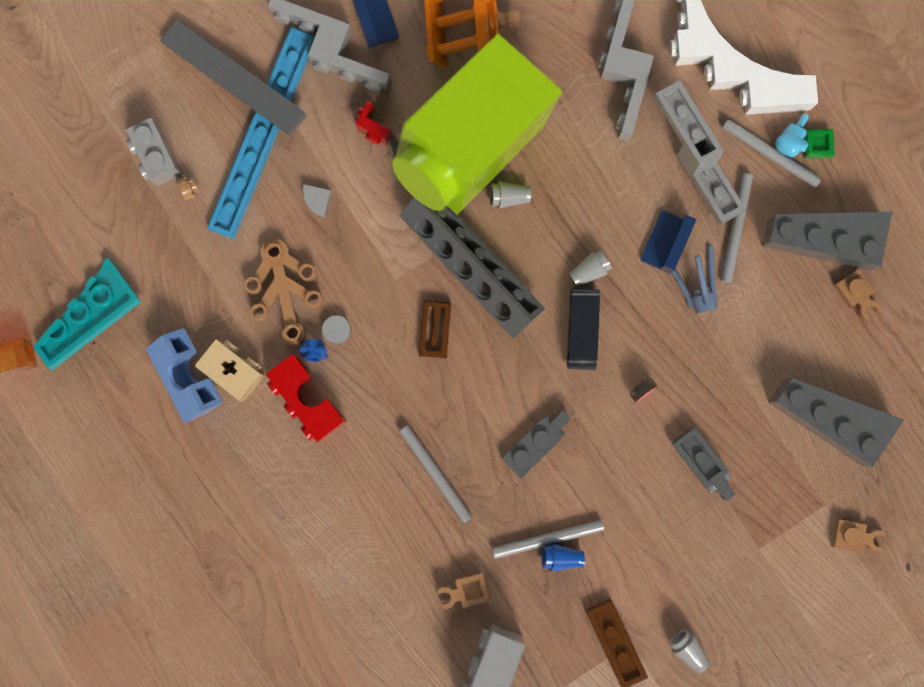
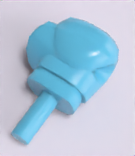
M807 114L801 116L797 125L789 124L781 136L777 138L775 147L780 153L789 157H795L799 152L806 151L809 143L804 139L807 132L803 129V126L809 118Z

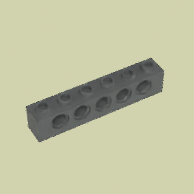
M413 197L399 215L512 338H515L545 310L541 303L475 232L448 206L441 211H436L426 207Z

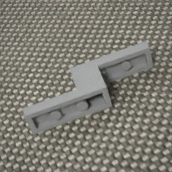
M270 0L268 8L276 21L283 24H289V22L297 24L301 30L307 33L314 34L315 31L317 32L308 54L314 69L323 73L332 71L339 74V78L350 83H354L355 80L362 82L366 88L375 92H380V90L388 92L391 85L389 73L343 57L352 35L350 24L285 0Z
M635 0L616 1L613 16L617 17L615 27H609L605 41L610 43L608 53L602 52L598 68L603 69L602 79L627 85L623 103L627 104L625 114L620 113L616 129L620 130L618 139L629 141L633 135L654 55L622 47Z
M679 80L657 92L654 98L683 144L677 157L719 225L743 213L746 208L717 163L724 150L681 81Z

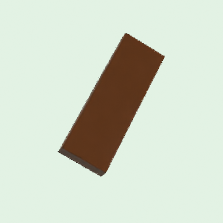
M609 598L586 609L585 612L620 686L631 687L647 679L648 676L612 600Z

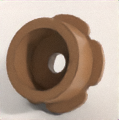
M183 174V178L176 180V183L185 201L191 198L196 200L195 193H198L199 189L193 177L186 178L185 174Z

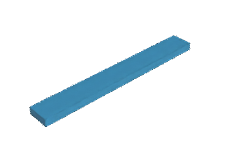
M290 27L267 83L269 87L290 102L293 100L309 61L308 54L315 38L314 35ZM256 112L207 227L208 230L235 240L280 129Z

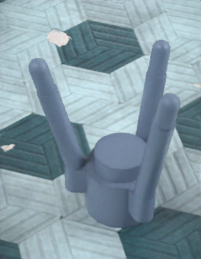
M711 245L708 246L710 288H707L699 255L695 256L701 290L693 291L694 297L691 296L677 270L675 269L672 272L687 300L688 308L694 307L696 314L718 308L716 303L719 300L716 292L713 246Z

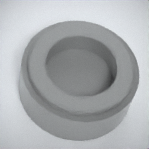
M335 315L325 320L322 326V333L329 342L341 344L349 338L351 327L344 317Z

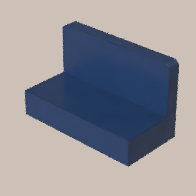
M353 0L369 49L399 39L387 0Z
M662 211L640 258L641 262L671 274L678 264L697 219L688 215L682 219Z

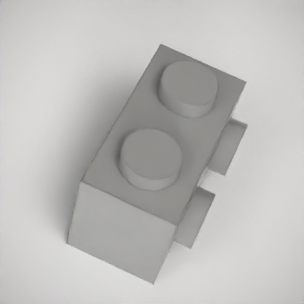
M152 118L126 129L130 137L126 140L127 145L133 155H138L141 161L138 164V168L145 180L149 179L156 186H159L182 175L160 126Z

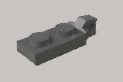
M561 411L553 420L547 415L501 459L522 479L565 435L561 428L571 418L565 411Z
M695 427L690 428L671 443L703 487L711 494L717 491L724 501H728L736 495L727 483L731 479L728 474L729 470Z

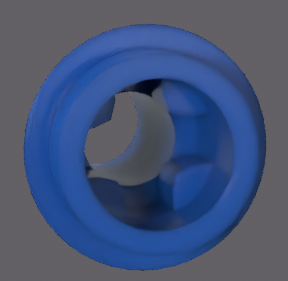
M552 543L549 546H543L541 555L542 568L549 569L550 572L577 567L583 568L585 563L584 551Z

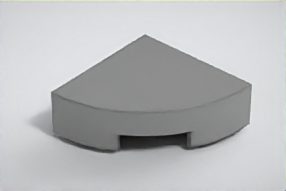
M304 184L303 196L307 206L315 215L325 219L332 193L331 190Z

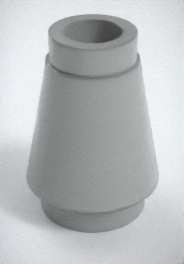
M497 181L496 184H490V205L497 206L500 209L529 203L531 201L530 186Z
M599 250L596 253L594 251L590 253L569 274L577 287L582 284L608 275L607 272L612 267L603 252Z
M684 629L671 638L669 645L672 647V653L697 673H701L709 667L710 661L707 659L694 633H689Z

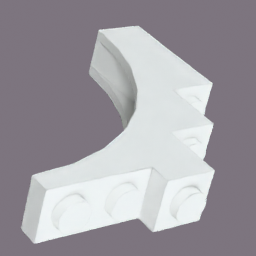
M676 0L681 2V12L678 14V27L683 30H677L673 40H670L669 43L670 56L674 57L675 66L708 63L705 65L704 76L705 81H709L710 90L743 88L740 90V105L744 106L745 115L811 110L818 104L816 75L788 74L771 70L751 61L735 50L718 33L707 16L701 0Z

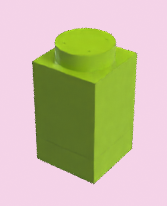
M497 34L404 124L396 157L392 161L393 170L401 184L420 203L436 211H441L448 206L458 215L542 130L563 91L502 36Z

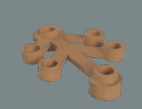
M269 239L261 247L262 263L253 277L245 280L244 288L250 294H258L262 290V281L271 269H273L275 279L259 304L252 306L250 315L256 321H264L268 317V310L279 295L285 326L282 329V338L290 345H298L305 339V330L296 322L290 292L303 299L313 309L319 308L322 305L323 298L317 291H309L288 278L285 274L284 265L298 272L299 276L307 282L314 280L317 272L311 264H303L290 256L289 249L282 240ZM274 247L278 248L279 254L276 257H271L270 250ZM311 268L313 270L312 276L304 277V269ZM251 281L258 282L256 290L249 289ZM312 295L319 297V301L315 305L309 303V298ZM257 308L264 309V315L260 318L255 316ZM291 328H296L298 331V335L295 338H289L288 331Z

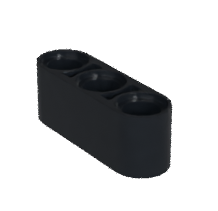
M571 288L567 369L596 370L600 290Z

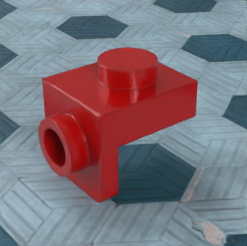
M367 101L365 107L360 106L355 115L354 121L357 122V130L364 134V138L370 143L378 146L382 143L387 146L392 137L391 129L370 120L375 108L372 102Z

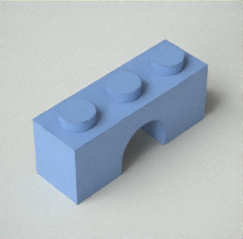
M185 328L162 335L146 348L183 423L202 417L223 403L210 378L198 381L192 375L189 363L191 357L197 352Z

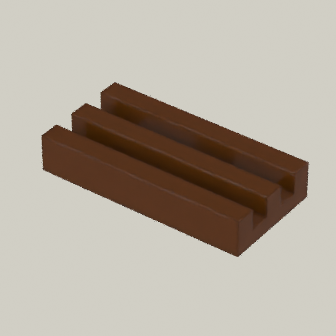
M424 300L419 357L447 359L451 303ZM429 307H434L431 351H425ZM440 308H445L442 352H436Z

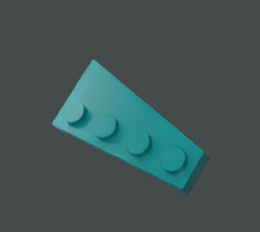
M108 257L101 264L103 267L96 276H91L86 282V288L77 299L73 298L67 305L68 309L62 317L56 319L33 346L48 369L53 371L142 302L113 261Z

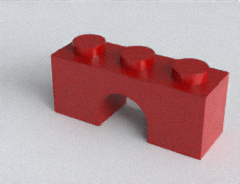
M290 355L266 373L270 380L266 384L275 396L281 394L287 402L283 405L285 410L293 419L296 416L303 424L300 429L309 441L314 439L316 442H321L346 423V420L329 399L315 407H309L303 402L301 398L302 387L313 377L296 355Z

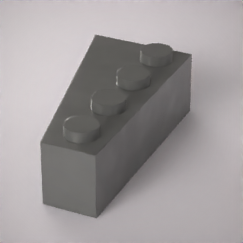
M892 212L776 214L767 221L762 247L871 271L882 266Z
M794 378L783 380L769 401L775 408L864 467H873L904 421V419Z

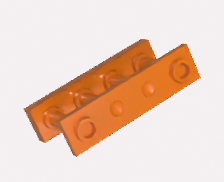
M424 0L427 31L426 54L429 62L441 68L448 67L447 54L475 47L480 51L499 34L496 0H474L472 9L446 16L443 13L444 0ZM475 20L476 33L474 36L446 43L445 27Z

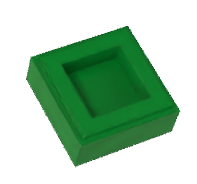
M806 129L807 134L804 139L809 144L804 152V159L833 158L835 156L834 129Z

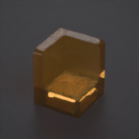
M19 338L0 343V373L18 368L27 370L38 367L32 340Z

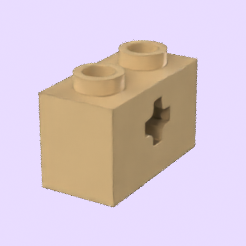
M216 339L196 363L195 367L238 401L244 402L265 376L259 371L262 366L249 356L246 360L237 354L240 349L226 339L223 343ZM228 363L235 364L234 368L237 370L235 374L228 373L229 368L226 367Z

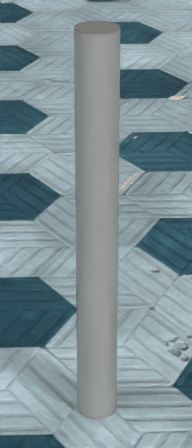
M728 119L722 129L812 187L816 188L820 183L821 178Z
M743 173L738 197L747 210L753 175ZM746 210L733 218L721 282L731 284L733 280Z
M407 425L402 428L399 433L463 524L470 520L472 515L410 427Z
M602 520L501 545L492 548L495 559L547 546L551 543L555 544L604 531Z

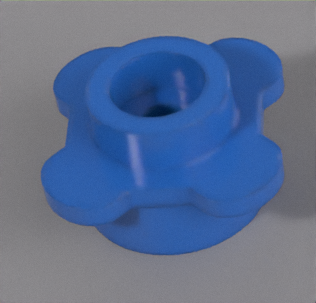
M305 340L303 346L299 347L300 356L309 362H320L321 359H327L326 344L320 340Z

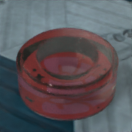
M648 378L634 388L629 396L637 403L657 387V384L652 378Z

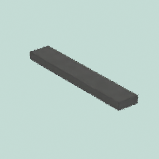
M178 20L174 22L160 42L289 137L292 136L307 116L303 110Z

